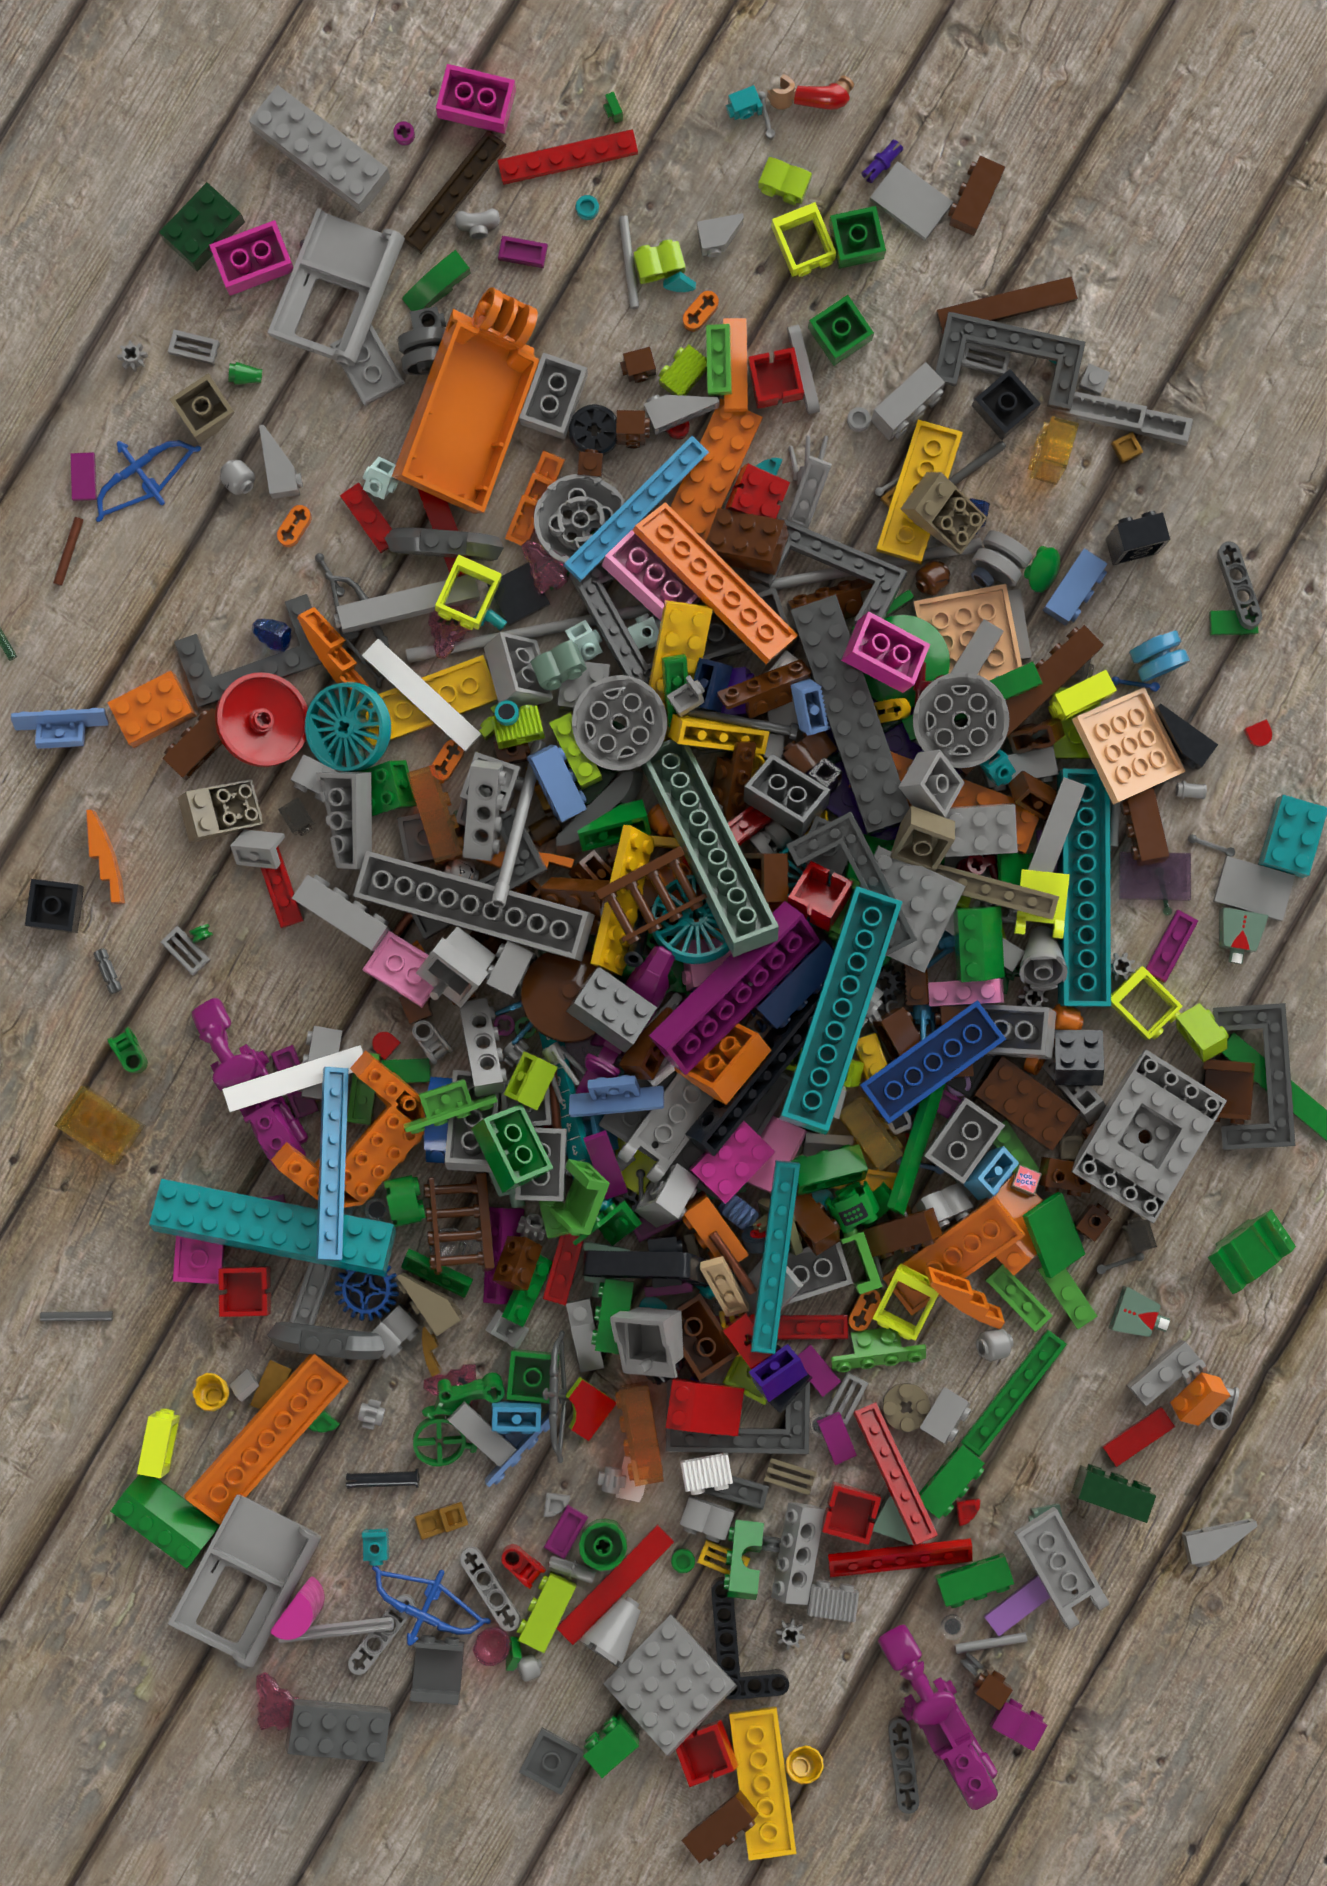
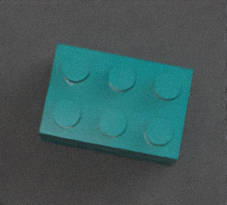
M1287 795L1277 797L1258 865L1301 878L1310 876L1327 815V807Z

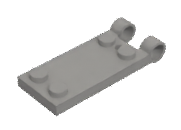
M677 1073L664 1091V1108L649 1111L617 1156L628 1163L640 1146L658 1159L646 1176L653 1183L657 1184L689 1141L685 1133L714 1098ZM654 1141L658 1143L657 1148L652 1147Z
M1055 1507L1050 1508L1014 1531L1016 1538L1068 1630L1080 1624L1072 1607L1087 1597H1090L1092 1603L1099 1611L1110 1605ZM1077 1589V1592L1072 1594V1591Z

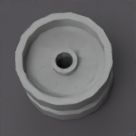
M990 530L982 542L985 548H978L972 558V562L976 567H982L987 570L994 580L1008 586H1015L1022 576L1020 569H1026L1033 556L1018 541L1001 532Z

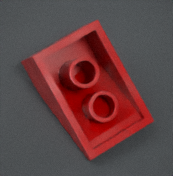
M674 1378L671 1386L666 1428L688 1432L738 1436L745 1388Z

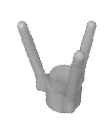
M809 435L806 436L804 466H800V471H798L793 446H789L793 481H797L798 487L810 457ZM824 436L818 456L820 460L824 458L828 436Z
M557 1041L542 1051L544 1055L543 1060L555 1066L560 1063L574 1084L579 1085V1081L564 1060L567 1058L582 1074H585L586 1070L567 1052L563 1045L560 1046ZM554 1075V1078L551 1081V1083L557 1096L558 1102L563 1103L561 1092L559 1090Z

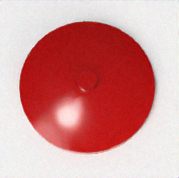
M251 673L235 680L222 693L215 712L217 733L225 748L238 760L256 767L276 766L292 758L306 741L305 719L308 707L301 693L284 678L270 673Z

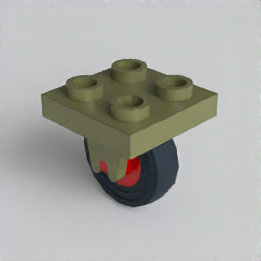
M765 1197L757 1201L762 1217L753 1225L747 1227L742 1233L743 1246L750 1253H763L770 1205V1200ZM793 1215L789 1253L797 1256L803 1252V1248L801 1245V1235L795 1225L796 1218Z

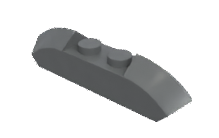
M393 528L385 537L390 551L401 554L457 558L460 555L467 559L494 561L498 559L504 549L499 537L474 532L426 528Z
M624 771L586 810L582 811L556 837L557 855L566 856L581 851L582 847L577 832L579 829L620 804L633 802L641 788L643 773Z
M276 1322L267 1334L275 1346L298 1353L355 1360L380 1359L385 1351L381 1335L372 1332L292 1322Z

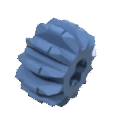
M736 1194L726 1204L721 1202L718 1207L722 1215L743 1231L753 1225L759 1217L758 1212Z

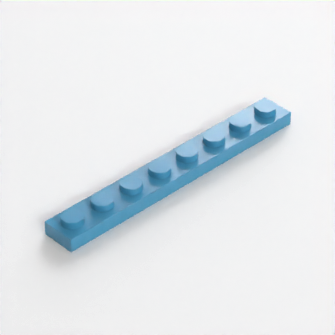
M691 436L563 566L581 582L605 558V555L635 525L642 521L709 451Z
M323 1068L316 1260H342L349 1068Z

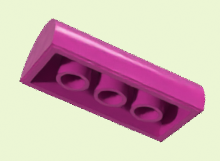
M313 1576L308 1579L270 1630L272 1635L280 1639L292 1640L302 1636L309 1629L322 1610L325 1601L323 1587Z

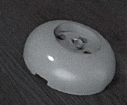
M577 474L562 477L547 487V490L536 504L534 527L537 538L550 556L561 563H565L592 536L590 531L592 529L598 530L625 503L624 499L614 486L612 487L600 477ZM592 507L596 509V513L589 515L586 509ZM567 510L573 513L570 519L563 517L564 512ZM584 522L585 525L580 526L578 523ZM569 533L577 535L574 540L567 539Z

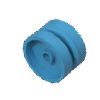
M1176 630L1153 637L1129 651L1133 663L1139 664L1149 660L1148 663L1141 666L1137 671L1142 682L1162 676L1190 662L1186 650L1179 649L1170 652L1182 642Z

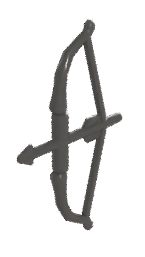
M325 573L326 579L331 584L336 614L339 601L335 581L345 582L351 586L360 601L369 599L361 587L349 577L331 576L330 573ZM381 626L371 627L375 637L389 648L388 637L384 636ZM340 627L339 632L345 639V643L376 679V687L378 689L382 688L381 682L385 677L382 674L378 676L349 641L358 637L360 630L343 634Z
M563 1330L559 1332V1337L554 1342L552 1349L549 1391L548 1388H545L542 1392L545 1400H548L549 1397L550 1438L558 1463L563 1462L562 1447L567 1401H570L566 1397L567 1387L563 1342L565 1332ZM560 1348L562 1389L558 1393V1351ZM558 1399L559 1403L562 1404L559 1443L557 1442Z

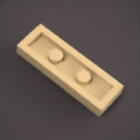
M721 1256L700 1262V1270L726 1317L749 1311V1303L724 1257Z

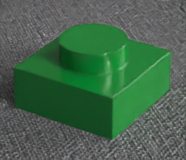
M614 91L606 94V104H603V108L607 117H612L614 124L623 121V112Z

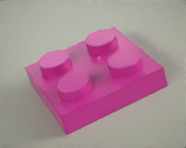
M176 1236L173 1281L219 1284L218 1269L223 1267L224 1245Z

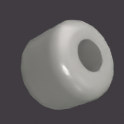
M532 1654L522 1657L517 1665L518 1672L525 1682L533 1680L541 1674L540 1668H542V1663L539 1658L536 1659Z

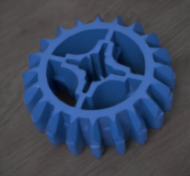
M388 1265L387 1272L392 1268L390 1265ZM345 1269L348 1272L347 1274L343 1272L338 1274L344 1281L335 1282L336 1286L342 1287V1290L335 1291V1295L343 1294V1298L338 1301V1304L347 1303V1306L343 1309L344 1312H347L350 1308L353 1309L350 1317L354 1318L357 1313H360L359 1320L363 1321L365 1315L368 1314L369 1321H373L374 1313H376L378 1318L383 1317L381 1309L386 1313L391 1311L387 1303L391 1305L396 1304V1301L391 1298V1296H399L398 1291H392L393 1287H398L396 1282L392 1283L391 1279L397 1277L396 1273L390 1276L386 1273V1277H383L386 1288L378 1286L372 1274L366 1273L364 1280L359 1283L350 1282L351 1277L357 1271ZM366 1282L370 1283L369 1287L375 1290L369 1292L368 1296H366L365 1290L359 1288L362 1285L365 1286ZM348 1289L360 1295L361 1306L353 1302ZM373 1295H385L380 1305L368 1308V1303Z

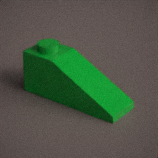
M643 800L621 804L579 829L577 832L582 851L620 842L623 825L633 826L647 835L651 834Z

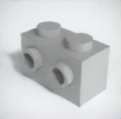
M944 1387L920 1429L947 1445L948 1441L952 1443L959 1433V1430L956 1428L960 1421L965 1422L971 1413L969 1408L971 1404Z

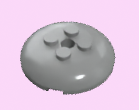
M950 673L937 678L923 690L914 708L913 727L916 739L924 752L941 750L953 768H969L987 761L1000 749L1009 728V711L1003 695L989 680L973 673ZM957 714H965L968 717L966 726L958 727L955 725L954 718Z
M616 675L594 682L581 694L573 711L572 729L578 747L590 761L610 770H630L645 764L658 752L666 736L667 715L662 700L652 687L640 679L626 675ZM618 717H623L627 721L626 727L622 730L615 729L613 726L614 720Z

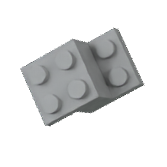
M475 752L472 763L475 760L503 763V771L506 772V782L504 786H501L504 804L503 808L499 809L500 816L510 809L515 794L513 789L521 767ZM470 769L460 795L462 801L454 821L462 826L466 825ZM482 784L486 792H493L489 784ZM480 807L483 814H491L487 807ZM478 830L480 832L488 834L485 830ZM497 831V837L500 838L501 834Z

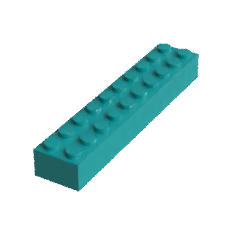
M1063 768L1058 771L1057 792L1063 777L1084 784L1086 788L1057 860V873L1070 875L1064 936L1062 939H1058V945L1066 962L1068 973L1066 980L1058 983V1004L1070 1007L1111 1006L1110 797L1096 769Z
M856 886L779 1120L824 1135L828 1133L903 901Z
M161 1179L149 1225L155 1232L386 1277L396 1236L394 1224L344 1214L342 1260H316L318 1209Z

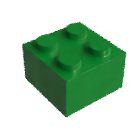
M876 206L830 215L829 228L833 246L836 250L839 269L884 259L886 248Z
M846 295L810 319L808 323V330L833 366L871 342L874 336L873 330L849 295Z
M512 1349L506 1399L549 1404V1397L548 1400H545L542 1392L545 1388H548V1391L550 1388L551 1352ZM558 1353V1369H559L560 1353Z
M619 1714L617 1717L611 1716L604 1722V1728L598 1734L594 1731L585 1739L586 1744L584 1745L583 1757L601 1778L606 1776L639 1747V1734L622 1714Z

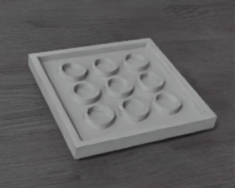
M878 846L874 857L896 899L903 901L901 909L917 938V941L887 956L925 973L966 886L923 866L911 865L891 858V851ZM843 919V921H842V923H841L839 929L842 928L844 919Z
M671 1614L632 1653L620 1668L603 1683L667 1756H670L737 1687L733 1680Z

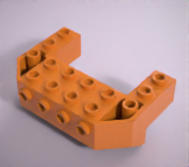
M366 1050L350 1069L360 1080L376 1092L375 1094L386 1107L346 1152L344 1208L363 1205L367 1200L371 1199L380 1184L390 1177L392 1170L405 1160L407 1153L421 1141L424 1131L416 1134H411V1131L406 1133L403 1125L425 1117L419 1094L395 1072L390 1071ZM286 1142L271 1161L281 1173L318 1200L320 1159L313 1163Z

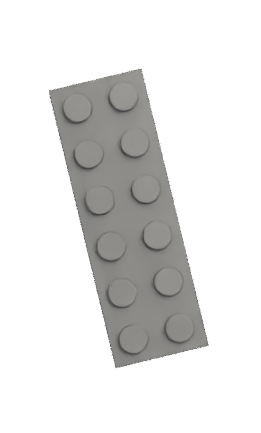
M279 85L274 88L249 120L255 133L361 213L364 212L390 179L387 167Z

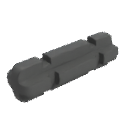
M103 948L95 951L93 955L96 962H99L98 967L104 982L108 984L106 986L109 993L115 994L121 991L122 987L120 982L116 980L118 977L112 962L108 960L107 950Z

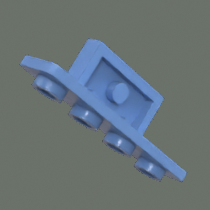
M104 708L11 713V721L15 730H36L35 744L37 749L84 746L85 727L109 725Z
M622 1075L614 1078L599 1077L588 1080L589 1093L571 1094L569 1096L570 1117L664 1108V1087L640 1088L635 1075Z
M549 1411L541 1418V1432H547L550 1429ZM511 1431L509 1434H501L517 1450L501 1467L497 1465L485 1478V1484L488 1487L493 1483L497 1485L504 1478L505 1470L509 1466L514 1467L522 1458L521 1453L526 1448L530 1450L537 1443V1437L541 1432L522 1434L519 1431Z

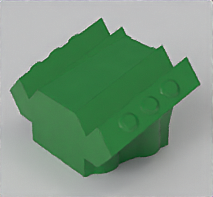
M1270 1209L1254 1219L1246 1220L1217 1242V1248L1208 1256V1259L1231 1293L1235 1294L1276 1265L1284 1256L1290 1254L1296 1248V1245L1273 1210Z

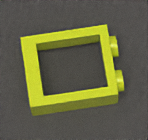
M816 202L772 219V230L792 277L796 275L803 277L811 273V269L819 266L820 268H825L833 264L836 258V250ZM812 220L826 254L796 265L782 232Z
M458 555L435 604V611L438 612V616L446 620L455 619L466 629L472 630L475 628L479 630L501 582L502 574ZM459 572L491 585L476 619L445 606Z
M1104 670L1055 694L1049 701L1050 706H1048V710L1052 718L1060 719L1062 722L1110 698L1117 690L1107 670Z
M1143 966L1138 967L1135 973H1132L1128 980H1125L1111 994V1006L1145 1040H1150L1151 1038L1155 1040L1164 1031L1162 1027L1168 1021L1170 1023L1174 1022L1176 1016L1181 1014L1179 1010L1183 1007ZM1142 979L1170 1006L1148 1030L1119 1003Z
M900 1263L873 1319L881 1327L897 1331L904 1339L916 1341L939 1293L930 1286L927 1276ZM898 1281L930 1297L916 1326L884 1310Z
M161 1408L160 1411H156L148 1416L137 1474L162 1478L169 1473L180 1415H174V1410Z

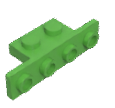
M465 1079L420 1093L419 1097L426 1117L403 1124L406 1133L411 1131V1134H416L424 1131L425 1126L434 1124V1126L443 1125L451 1117L464 1118L469 1116L472 1110L478 1108L480 1111L494 1107L493 1103L498 1101L495 1094L472 1101Z
M891 1328L851 1332L854 1354L831 1357L832 1371L848 1372L855 1368L871 1369L874 1366L884 1364L886 1366H893L899 1362L906 1361L916 1363L926 1359V1345L902 1347L900 1335Z

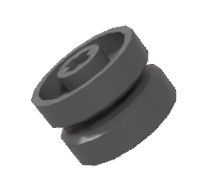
M418 328L405 332L398 337L399 351L404 354L401 363L405 374L426 375L430 373L446 328Z

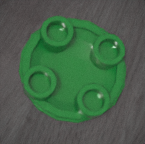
M1040 546L1031 565L1026 567L1024 577L1029 580L1030 587L1035 592H1044L1054 583L1060 568V555L1058 551L1053 547Z

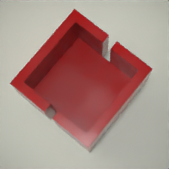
M794 347L774 351L773 363H769V352L748 357V369L757 409L778 405V400H782V404L803 400L804 389Z
M748 463L741 467L734 485L736 489L731 492L725 509L776 519L781 507L778 504L783 502L790 482Z
M810 861L790 893L788 904L801 912L806 919L810 917V923L829 932L851 896L853 881L834 872L829 887L827 885L830 870Z
M270 1266L222 1267L218 1269L219 1290L227 1289V1293L219 1295V1317L268 1316L271 1314V1292H266V1289L271 1288Z
M833 1482L827 1502L831 1508L826 1507L822 1532L869 1545L874 1522L872 1519H868L870 1515L871 1518L876 1519L881 1501L880 1495Z
M721 1719L701 1726L699 1729L696 1728L676 1749L689 1787L706 1782L712 1777L716 1778L733 1772L739 1766Z

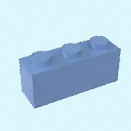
M1084 548L1042 611L1065 626L1069 621L1074 623L1081 613V610L1078 609L1083 601L1087 603L1093 595L1094 591L1091 588L1095 582L1100 584L1107 574L1104 568L1108 563Z
M551 744L527 756L529 764L557 821L563 822L587 809L584 804L587 802L586 797L581 789H577L574 783L577 779L572 769L567 768L564 762L567 760L566 755L561 747L558 748L557 745Z

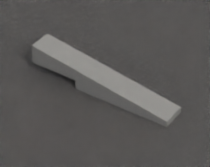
M1075 392L1070 412L1050 407V412L1184 446L1188 444L1193 423L1192 418L1148 410L1147 406Z

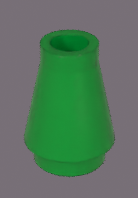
M239 362L229 364L228 382H233L234 385L261 383L262 369Z

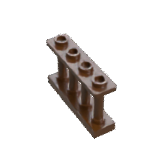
M681 846L593 893L597 902L604 899L605 903H609L626 935L619 939L621 944L627 942L628 945H631L641 939L639 934L647 930L651 934L662 928L660 923L669 919L672 923L683 917L682 911L688 908L694 911L704 905L703 900L707 898L706 893L697 897L680 865V858L685 855ZM666 865L668 869H672L689 902L676 908L659 877V869ZM644 877L647 880H651L668 912L657 919L654 918L638 888V880ZM623 888L630 892L647 923L635 931L616 898L618 896L616 892Z
M486 1173L476 1174L471 1183L437 1186L434 1185V1177H429L427 1184L423 1185L424 1198H429V1207L425 1208L426 1222H431V1231L427 1232L428 1246L433 1247V1255H429L430 1269H434L435 1275H440L442 1272L441 1266L478 1263V1266H482V1272L492 1271L494 1269ZM472 1193V1195H476L477 1204H473L472 1207L436 1209L435 1195ZM467 1216L478 1218L479 1227L475 1228V1230L438 1233L437 1219ZM465 1240L480 1242L481 1251H477V1254L440 1257V1242Z

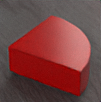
M979 1498L956 1501L959 1526L968 1524L976 1516L980 1509Z

